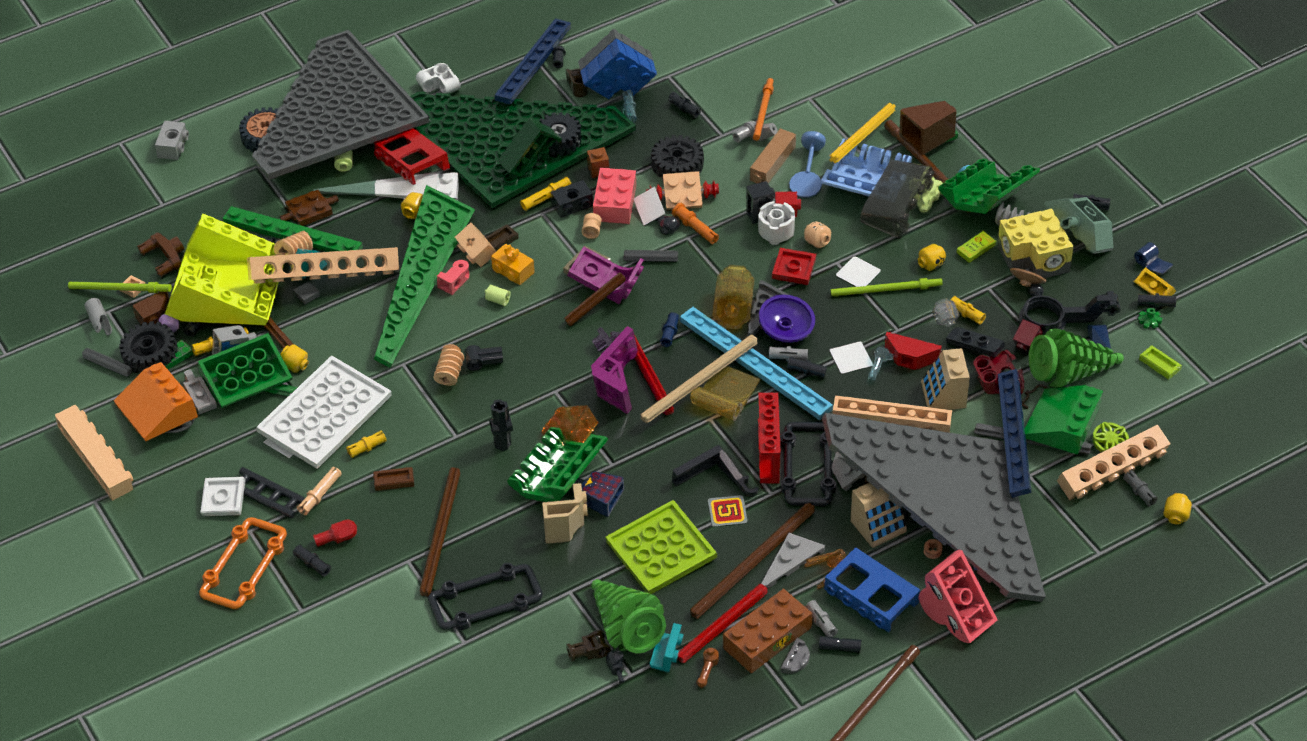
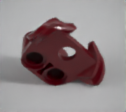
M1008 350L999 352L996 357L981 355L975 358L973 363L976 376L985 393H1000L998 374L1004 369H1015L1011 361L1015 360L1016 357ZM1019 369L1020 391L1022 395L1025 382L1023 371Z

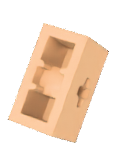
M472 223L455 236L459 242L457 246L463 253H468L466 257L472 264L476 262L482 267L496 252L480 230Z

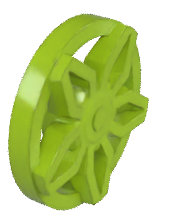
M1103 422L1098 425L1092 435L1093 444L1100 452H1104L1109 449L1108 447L1112 448L1120 444L1119 442L1122 443L1129 439L1128 433L1123 426L1110 422ZM1098 442L1103 443L1105 448H1103Z

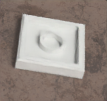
M244 477L205 478L201 515H241L245 487Z

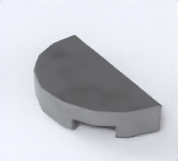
M797 637L781 667V673H797L808 665L810 651L805 642Z

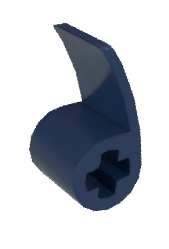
M1151 242L1146 243L1134 254V258L1139 265L1158 275H1163L1173 266L1172 263L1158 258L1159 250Z

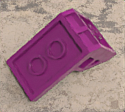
M628 326L591 365L597 396L626 414L631 411L632 406L623 370L625 365L638 352L634 331Z

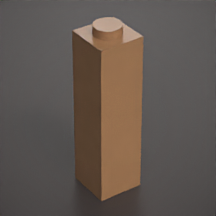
M781 128L750 167V181L755 183L764 181L769 183L795 149L796 134Z

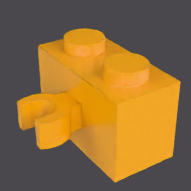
M504 244L491 256L492 269L519 285L535 273L534 260L519 252V249L512 248L510 244Z

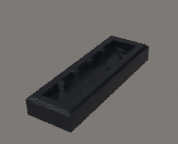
M955 327L946 337V342L992 357H996L1005 346L1003 340L960 327Z

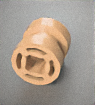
M589 213L584 216L582 235L584 237L594 239L599 236L602 219L598 214Z

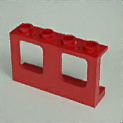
M414 128L374 142L376 158L392 168L395 173L400 174L405 180H409L413 185L416 184L414 174L434 164L442 170L450 168L447 152ZM400 137H404L407 141V145L394 151H389L383 146ZM417 151L426 157L412 165H408L401 160Z
M758 393L760 484L780 483L778 393Z

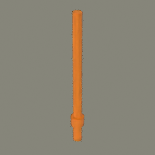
M772 78L767 79L762 90L763 98L753 134V139L756 141L760 139L769 99L773 94L774 80Z

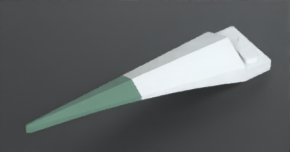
M432 172L414 175L415 185L403 177L320 188L313 191L319 190L321 194L370 195L405 199L411 192L423 195L424 189L428 185L458 200L459 175L458 172L445 174Z

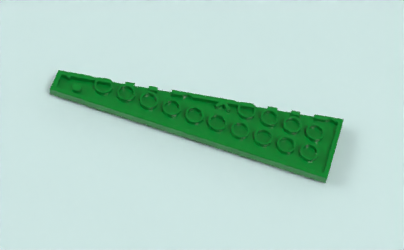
M426 185L373 359L391 368L432 292L437 282V275L443 271L458 243L455 236L467 226L475 211L472 207Z

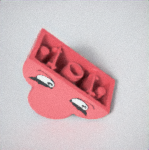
M956 550L926 574V588L919 593L920 604L933 621L946 625L957 639L965 643H971L998 620L962 550Z

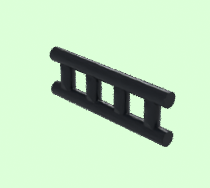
M241 467L239 470V474L243 475L242 477L245 479V484L250 479L259 483L253 490L244 487L245 496L291 519L294 518L296 512L292 509L297 503L301 504L305 497L247 468ZM266 487L274 491L269 498L260 494ZM281 495L290 499L285 506L276 502Z

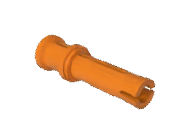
M678 203L673 208L672 216L678 217L682 224L693 228L710 244L718 241L719 235L696 217V213L685 208L683 203Z

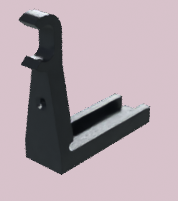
M720 445L711 448L672 471V482L677 487L718 464V467L747 497H754L759 491V487L749 489L745 485V483H748L749 476L743 477Z

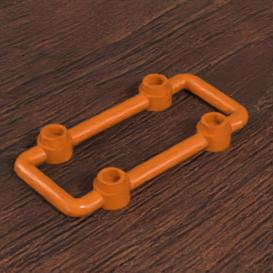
M253 517L247 518L242 525L235 526L231 532L232 540L213 570H207L203 574V585L199 590L200 597L230 609H239L246 600L253 599L256 595L255 586L275 555L281 554L284 550L283 541L287 536L285 528ZM251 525L278 534L277 537H272L267 542L268 551L250 580L243 582L239 586L240 596L236 601L208 593L210 588H215L219 585V574L238 544L247 541V530Z

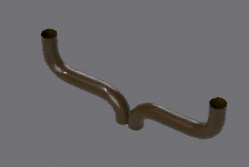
M1038 384L1034 387L1033 390H1027L1025 392L1027 396L1022 401V406L1028 409L1029 407L1024 403L1030 397L1029 393L1035 392L1038 387H1043L1046 389L1047 386L1044 384Z

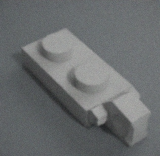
M191 369L184 371L186 382H183L184 388L193 399L198 414L217 408L216 402L202 377L195 378Z

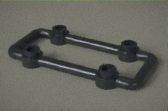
M790 422L786 424L784 433L780 438V444L784 448V478L781 481L780 489L784 493L785 501L790 505L804 506L806 503H810L813 506H826L830 504L832 494L836 491V482L832 478V451L828 448L823 422ZM792 430H823L819 444L824 449V479L820 483V491L824 494V498L792 497V494L796 491V481L792 478V448L796 445V436Z
M504 563L499 571L458 584L450 580L446 581L441 589L431 592L427 599L439 628L449 630L456 627L459 630H466L470 627L471 622L513 609L518 612L526 611L529 608V604L536 603L542 599L543 592L530 565L520 564L514 566L511 563ZM526 573L535 593L534 595L527 596L524 593H518L511 602L470 615L465 611H460L455 615L454 620L445 622L436 601L437 598L454 599L460 591L498 579L512 581L516 574Z

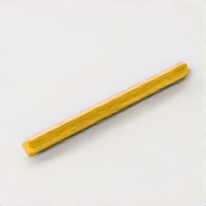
M888 103L830 154V162L837 163L895 112V104Z

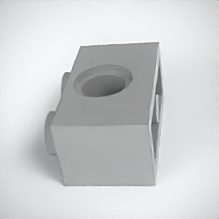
M164 121L155 144L158 158L179 159L180 154L184 151V143L189 138V131L186 130L185 123Z

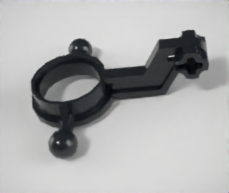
M1033 284L1029 289L1032 298L1028 299L1021 309L1019 323L1021 324L1024 319L1041 327V335H1045L1050 329L1063 330L1066 323L1094 322L1103 312L1107 313L1108 316H1114L1121 311L1118 295L1114 291H1107L1105 294L1096 295L1085 307H1063L1057 299L1043 296L1044 288L1042 285ZM1037 307L1048 308L1057 314L1059 320L1050 324L1038 323L1032 320L1027 313L1029 310Z

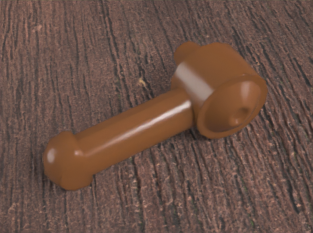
M707 648L703 652L704 666L700 677L697 679V685L701 688L707 685V679L712 666L717 665L719 662V653L714 648Z

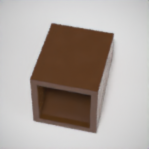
M946 101L903 108L900 110L899 136L924 155L955 136L957 110Z

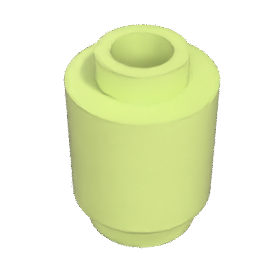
M350 150L335 156L334 166L337 170L346 172L352 168V151Z

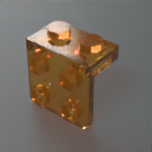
M587 405L559 407L550 421L545 424L541 433L545 435L550 427H556L561 429L562 434L565 435L568 441L584 443L599 422Z

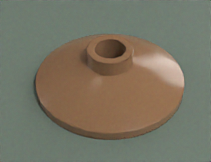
M1019 268L1010 269V272L1020 280L1019 284L1030 287L1031 284L1046 283L1045 278L1033 272Z

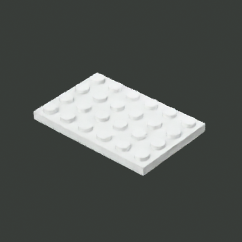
M331 355L257 426V432L318 469L392 396L391 390Z

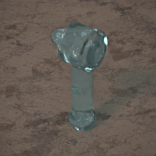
M878 346L875 350V361L868 376L870 380H876L882 362L893 359L894 355L889 352L888 348Z

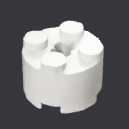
M772 201L760 208L758 232L762 238L769 241L770 244L777 245L794 236L795 211L792 206L785 202L782 205L775 204V201Z

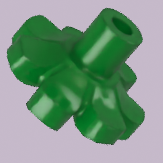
M1148 308L1146 312L1141 311L1139 313L1138 322L1143 324V327L1149 329L1150 325L1152 328H1158V324L1162 323L1163 318L1160 317L1158 311L1155 312V309Z

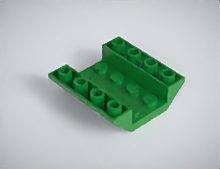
M979 159L973 165L967 166L965 170L938 186V190L955 209L986 214L1027 187L1040 173V168L1025 165L1007 177L996 173L994 161Z

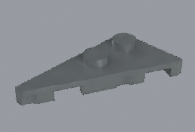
M763 280L759 281V289L756 294L747 337L755 335L762 329L759 323V311L762 304L773 296L789 294Z

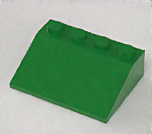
M269 333L198 361L199 374L221 408L293 379Z
M1086 385L1044 389L1025 427V438L1078 455L1100 409L1103 390Z

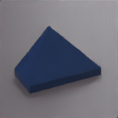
M1088 325L1089 340L1111 349L1107 325Z

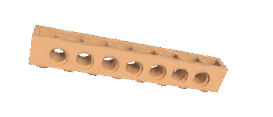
M398 247L248 257V280H254V283H265V279H272L273 282H283L284 278L291 277V281L302 280V276H309L310 280L321 279V275H328V278H339V274L345 273L346 277L358 276L357 273L364 272L365 276L376 275V271H383V274H394V270H399ZM376 257L382 259L380 267H377L374 263ZM358 258H362L364 261L362 268L356 265ZM340 259L346 262V267L343 270L338 267ZM322 260L326 261L328 265L325 271L319 267ZM304 261L309 264L307 272L301 269V264ZM284 263H288L291 266L289 273H285L282 270ZM266 264L272 267V272L269 275L264 272Z

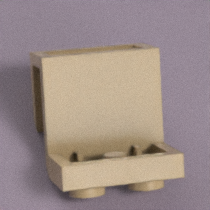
M581 483L573 484L574 500L543 503L546 543L571 541L573 534L584 525V516H588L587 504L583 503H587L586 491H582Z

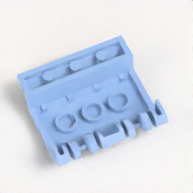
M843 138L840 145H842L847 139ZM863 144L859 157H856V145L849 154H846L839 162L834 164L832 170L827 169L821 180V184L895 203L907 179L912 156L903 155L902 157L901 153H897L894 165L890 166L888 164L891 158V151L887 150L885 153V149L869 146L868 148L867 144Z

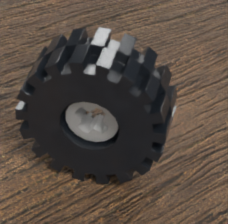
M559 112V115L551 113L550 117L548 115L544 116L545 120L542 118L539 120L540 123L551 127L562 138L559 143L556 141L548 148L551 155L555 156L556 153H559V156H563V153L568 155L571 150L574 152L576 147L579 148L582 141L581 124L579 120H576L575 116L570 117L568 113L563 115V112Z

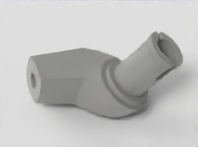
M756 121L746 122L743 128L733 132L732 137L734 141L738 143L747 137L753 139ZM774 123L763 124L759 141L776 135L777 128Z

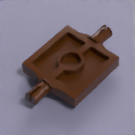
M319 190L311 191L286 201L285 206L289 213L281 215L279 218L283 221L292 219L298 225L304 226L333 215L330 205L339 202L337 195L325 198Z

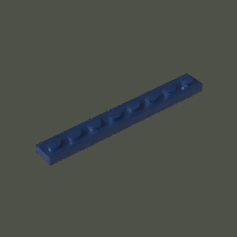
M554 19L496 92V101L512 104L552 53V50L570 30L571 22Z
M1017 369L998 374L1009 490L1012 498L1031 493L1019 373Z

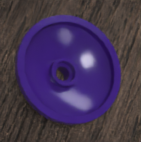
M776 295L767 299L762 304L759 311V323L762 329L772 338L782 342H797L811 334L815 325V315L811 307L802 299L791 295Z

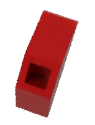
M890 332L885 334V348L898 366L917 370L933 364L941 354L942 346Z

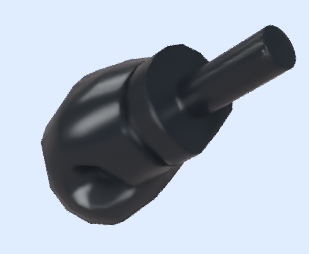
M662 215L655 219L658 221L660 232L663 235L673 234L680 226L679 220L673 216Z
M612 649L606 655V664L612 675H617L619 683L623 684L622 672L624 667L622 662L624 653L618 649Z

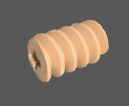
M301 231L277 241L274 245V253L276 255L296 254L298 248L312 250L313 243L309 234Z
M448 344L442 348L433 376L434 380L439 384L454 386L457 383L464 361V355L457 345Z

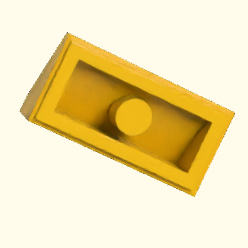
M1146 267L1134 280V283L1151 295L1159 293V295L1172 296L1176 292L1173 286Z

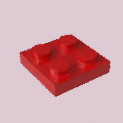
M780 248L772 272V279L808 285L816 261V254Z

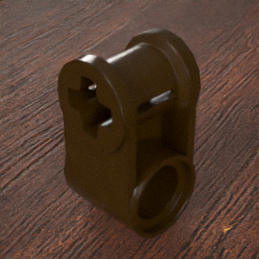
M580 68L566 69V79L575 97H585L588 94V87L583 83Z

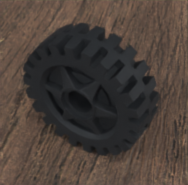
M671 135V138L668 136L664 137V140L661 138L652 147L651 167L656 176L662 177V180L663 174L698 171L701 173L704 165V153L702 146L695 139L692 138L690 140L689 136L683 138V135H679L676 138L675 135Z
M150 321L149 325L144 322L141 327L137 324L135 325V330L130 328L128 330L129 334L125 333L123 335L124 338L120 340L119 348L124 364L129 365L134 373L138 371L141 373L144 369L160 362L166 367L165 363L169 364L172 362L171 358L174 359L175 353L178 351L174 333L166 324L162 325L161 322H157L156 325L154 321Z

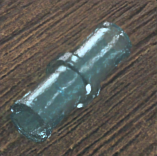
M627 90L628 96H626V91L622 92V107L626 117L629 120L633 117V122H636L635 110L637 106L633 99V92Z

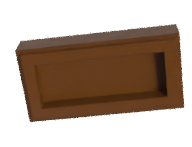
M412 467L373 471L375 491L414 486Z

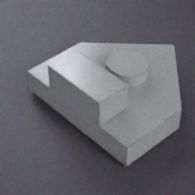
M836 452L831 469L842 489L847 491L855 481L865 477V474L860 470L856 472L844 462L845 458Z

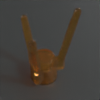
M842 549L809 558L804 566L809 567L826 561L829 567L835 568L846 557V554ZM825 579L817 585L818 589L825 585Z

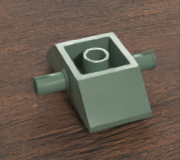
M1087 197L1058 199L1044 203L1048 209H1053L1054 215L1060 219V226H1064L1063 229H1070L1073 232V236L1086 245L1085 247L1088 251L1094 254L1112 251L1114 248L1112 222Z

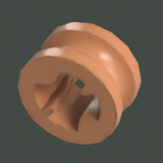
M935 539L926 541L924 545L925 556L931 559L940 557L942 554L941 542Z

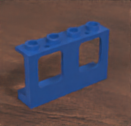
M858 548L849 553L825 576L824 589L828 594L835 596L846 606L853 608L862 617L868 618L877 627L883 628L887 632L891 631V622L909 605L915 607L919 603L920 589ZM850 565L868 576L855 590H850L836 580ZM882 586L901 598L887 612H883L868 601Z

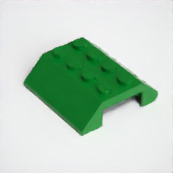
M550 427L545 435H543L542 443L535 445L524 461L521 462V469H516L508 478L507 483L527 499L542 502L560 501L604 446L608 438L591 434L584 443L565 440L560 428Z

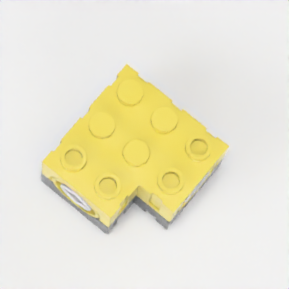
M1053 209L1000 220L997 247L1009 269L1029 268L1030 272L1043 278L1070 272L1073 245L1069 241L1064 229L1060 226V222L1054 215Z

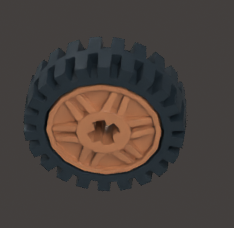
M265 107L261 108V111L255 109L254 113L249 112L248 116L245 115L243 120L240 121V137L243 146L247 150L250 149L251 152L257 151L259 142L267 134V128L271 121L275 119V114L278 111L277 108L274 111L272 107H268V110Z

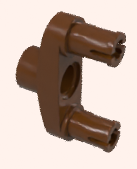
M156 232L150 236V239L137 245L142 256L155 248H159L168 258L166 262L155 267L160 278L180 268L181 261L178 254L184 251L185 248L177 236L168 240L162 234Z

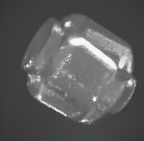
M945 298L934 303L932 314L938 325H945L947 328L956 324L955 320L959 318V312L954 301Z

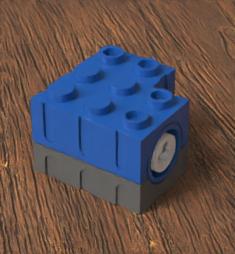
M612 29L607 36L600 40L595 47L578 61L584 85L607 99H610L620 89L634 96L657 75L651 51L644 49L643 46L635 41H631L630 38L618 33L615 29Z

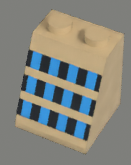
M962 348L943 350L921 380L927 407L945 410L966 408L970 377Z
M868 483L852 491L851 522L870 546L874 548L905 533L907 529L902 508L900 509L888 499L890 495L884 490H878L871 483Z

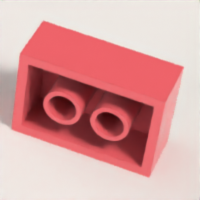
M600 168L593 203V213L598 214L602 222L630 224L633 198L636 191V170Z

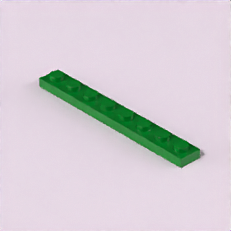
M233 206L229 208L223 217L224 223L278 239H284L305 231L312 240L313 248L325 252L361 250L363 248L362 242Z

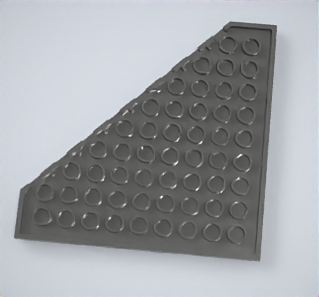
M349 30L316 42L315 49L308 56L307 63L300 70V76L292 84V90L284 98V104L282 107H279L274 121H271L267 128V134L262 137L258 144L259 148L257 151H254L252 158L253 162L269 180L406 130L429 123V116Z
M825 413L822 420L828 448L834 453H840L845 458L844 462L856 472L860 470L867 476L866 480L878 490L882 489L890 495L888 499L900 509L904 507L911 513L910 517L922 527L927 526L933 531V536L943 545L948 544L955 551L962 550L968 563L970 562L978 569L977 573L987 582H993L1001 588L999 592L1005 597L1039 602L1045 599V592L1018 496L1012 498L1010 494L1006 451L1003 441Z

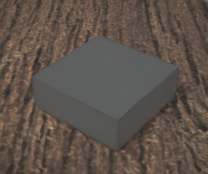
M309 281L293 290L294 295L304 305L320 296L319 291Z

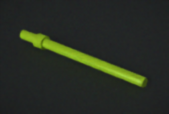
M921 278L919 281L830 289L831 297L914 288L923 290L928 289V287L942 286L943 282L942 278L930 280Z
M149 282L148 284L68 283L69 289L148 291L149 293L171 292L172 290L171 284H158V282Z

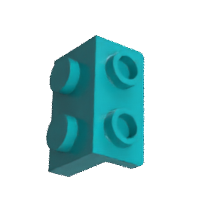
M673 623L671 634L664 633L662 639L654 648L649 665L651 668L670 672L672 662L676 663L679 653L676 647L682 644L684 634L680 633L682 625Z

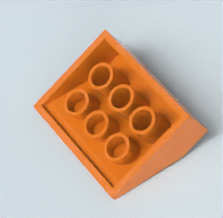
M162 362L144 369L114 400V404L144 441H148L198 417L193 399Z

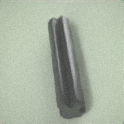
M624 250V260L639 261L642 258L643 261L676 262L678 261V251Z
M85 348L82 352L83 358L128 377L132 373V368L129 365L90 348Z

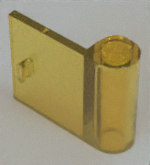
M726 366L709 378L703 388L699 386L697 389H693L690 399L693 405L735 421L760 379Z

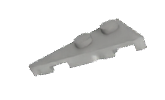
M789 533L761 584L767 588L772 587L776 584V580L785 575L787 577L798 570L801 565L810 562V558L817 553L822 554L825 550V545Z

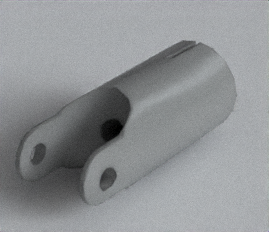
M97 298L87 300L84 307L96 333H99L102 328L105 330L106 335H110L112 327L101 301Z

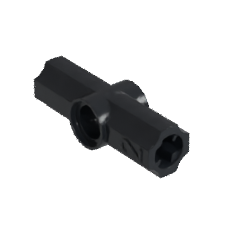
M498 399L490 406L492 419H489L495 448L505 451L512 445L511 432L513 431V426L509 416L507 401Z

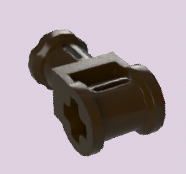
M600 630L593 631L589 635L583 636L582 642L573 645L570 643L566 644L570 661L573 662L576 658L587 656L588 660L605 657L611 649L604 640V632Z

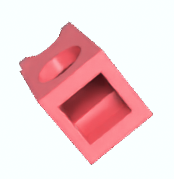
M457 260L446 273L440 272L437 275V287L453 295L469 278L468 262Z

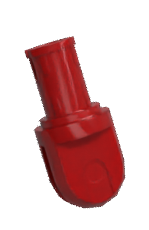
M343 520L332 524L330 530L313 535L315 543L319 547L332 541L340 543L349 540L356 535L357 525L352 520Z

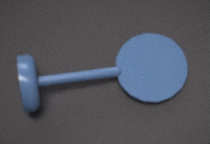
M815 131L805 132L801 137L802 146L809 150L806 171L796 173L789 182L790 190L797 192V196L801 198L815 196L822 187L819 176L810 172L814 151L821 150L826 143V138L821 133Z

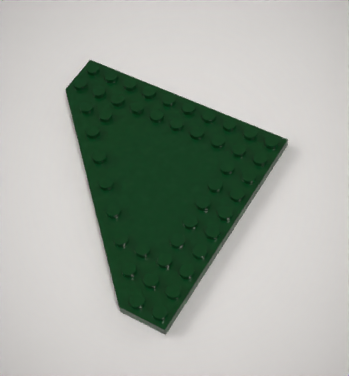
M418 91L410 96L429 116V123L414 129L447 152L450 169L458 172L459 177L491 208L586 158L588 150L606 147L636 131V125L615 106L597 108V105L591 104L573 106L572 103L558 102V104H548V101L534 100L532 103L524 102L523 99H515L510 105L496 101L495 97L485 96L484 99L475 98L474 95L453 97L448 93L427 95L426 92ZM559 112H563V115L568 113L570 117L575 116L576 120H579L582 141L579 148L576 147V151L573 152L571 150L568 155L563 153V156H559V153H556L555 156L551 155V152L549 154L543 153L536 159L537 163L522 177L510 174L498 162L503 152L528 118L540 122L541 118L545 120L544 116L546 115L550 117L551 113L559 115Z

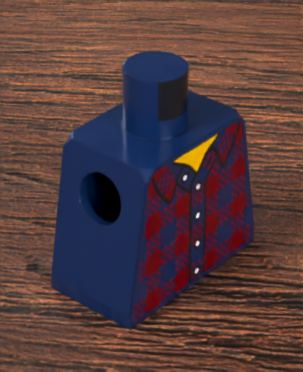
M596 471L591 473L587 481L577 478L574 483H581L582 491H586L587 503L583 504H587V507L607 517L624 491V477Z

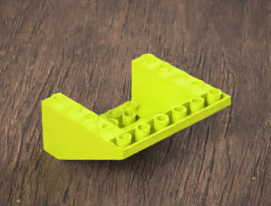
M202 213L187 243L165 315L185 322L266 325L279 282L265 279V283H254V280H248L247 258L276 256L274 253L275 244ZM269 264L264 266V272L267 275L272 272V267Z

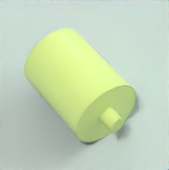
M490 285L485 290L486 300L503 306L508 304L511 296L510 291Z

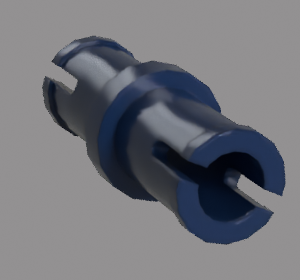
M669 313L666 324L663 325V334L660 342L664 347L672 345L673 337L678 331L677 324L680 318H678L679 315L677 313Z

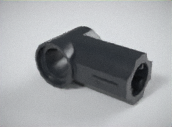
M471 345L464 350L466 366L469 370L476 371L481 369L483 365L503 363L501 346L481 349L479 346Z

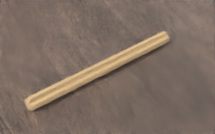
M749 335L641 413L642 421L648 423L755 346L757 338L754 335Z

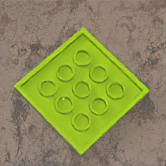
M674 500L605 537L608 545L645 592L650 594L717 558V552Z

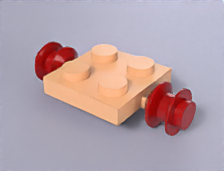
M699 171L663 174L664 189L659 184L656 187L660 201L662 200V195L665 197L666 211L673 210L678 203H683L687 209L702 208L701 194L706 199H708L709 195H713L716 198V194H719L718 183L715 184L714 180L712 184H708L705 181L703 188L700 186Z

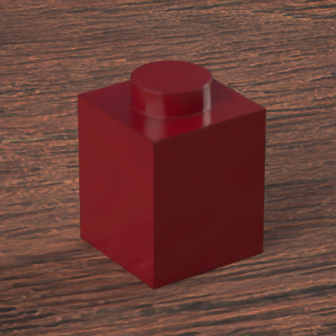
M1023 319L1013 338L1016 348L1024 352L1029 351L1034 338L1042 334L1041 327Z

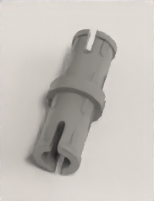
M787 346V348L770 347L769 359H786V361H789L790 357L804 361L808 359V349H793L791 346Z
M815 600L808 602L806 608L812 612L814 624L821 628L826 637H834L838 630L829 620L828 613L823 612Z

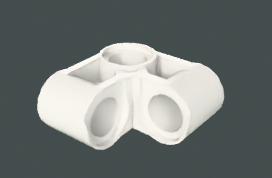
M439 63L428 69L421 70L416 75V81L425 92H432L440 88L442 93L450 94L461 89L457 76L453 74L445 63Z

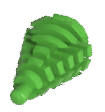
M1054 328L1047 331L1045 335H1038L1032 341L1029 350V366L1035 379L1045 382L1053 380L1049 386L1059 388L1079 381L1086 376L1089 377L1095 373L1113 367L1114 364H1121L1124 356L1122 353H1113L1112 349L1103 347L1098 343L1095 344L1094 341H1087L1079 335Z
M599 579L592 582L591 588L594 590V598L596 599L604 631L609 644L614 649L619 646L620 651L628 650L633 653H644L654 648L660 642L665 633L666 621L662 615L664 613L663 604H660L661 601L656 596L622 585L618 586L606 581L602 582Z

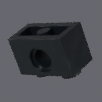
M584 180L551 191V205L559 217L562 218L593 207V193Z

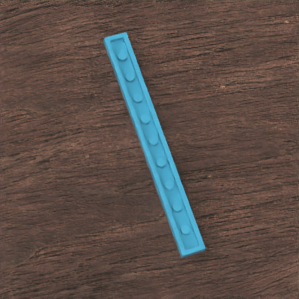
M694 307L680 316L681 323L724 353L741 342L739 338ZM753 348L735 359L736 362L818 420H821L825 413L833 410V404Z

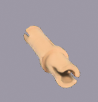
M331 467L315 488L308 491L307 497L297 506V510L301 514L307 515L315 505L321 502L322 496L341 477V471L338 468L335 470V467Z

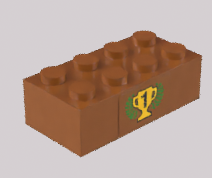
M783 588L723 633V649L752 674L794 642L797 637L799 638L812 628V612Z

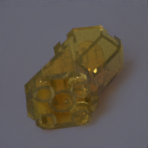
M729 265L717 274L712 316L723 328L738 330L744 323L750 320L755 278L745 266Z

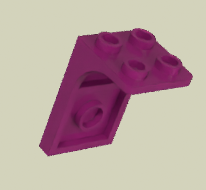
M583 246L567 276L597 291L616 274H623L626 281L606 297L620 304L622 298L627 299L644 268L641 265L643 259L640 258L634 267H621Z

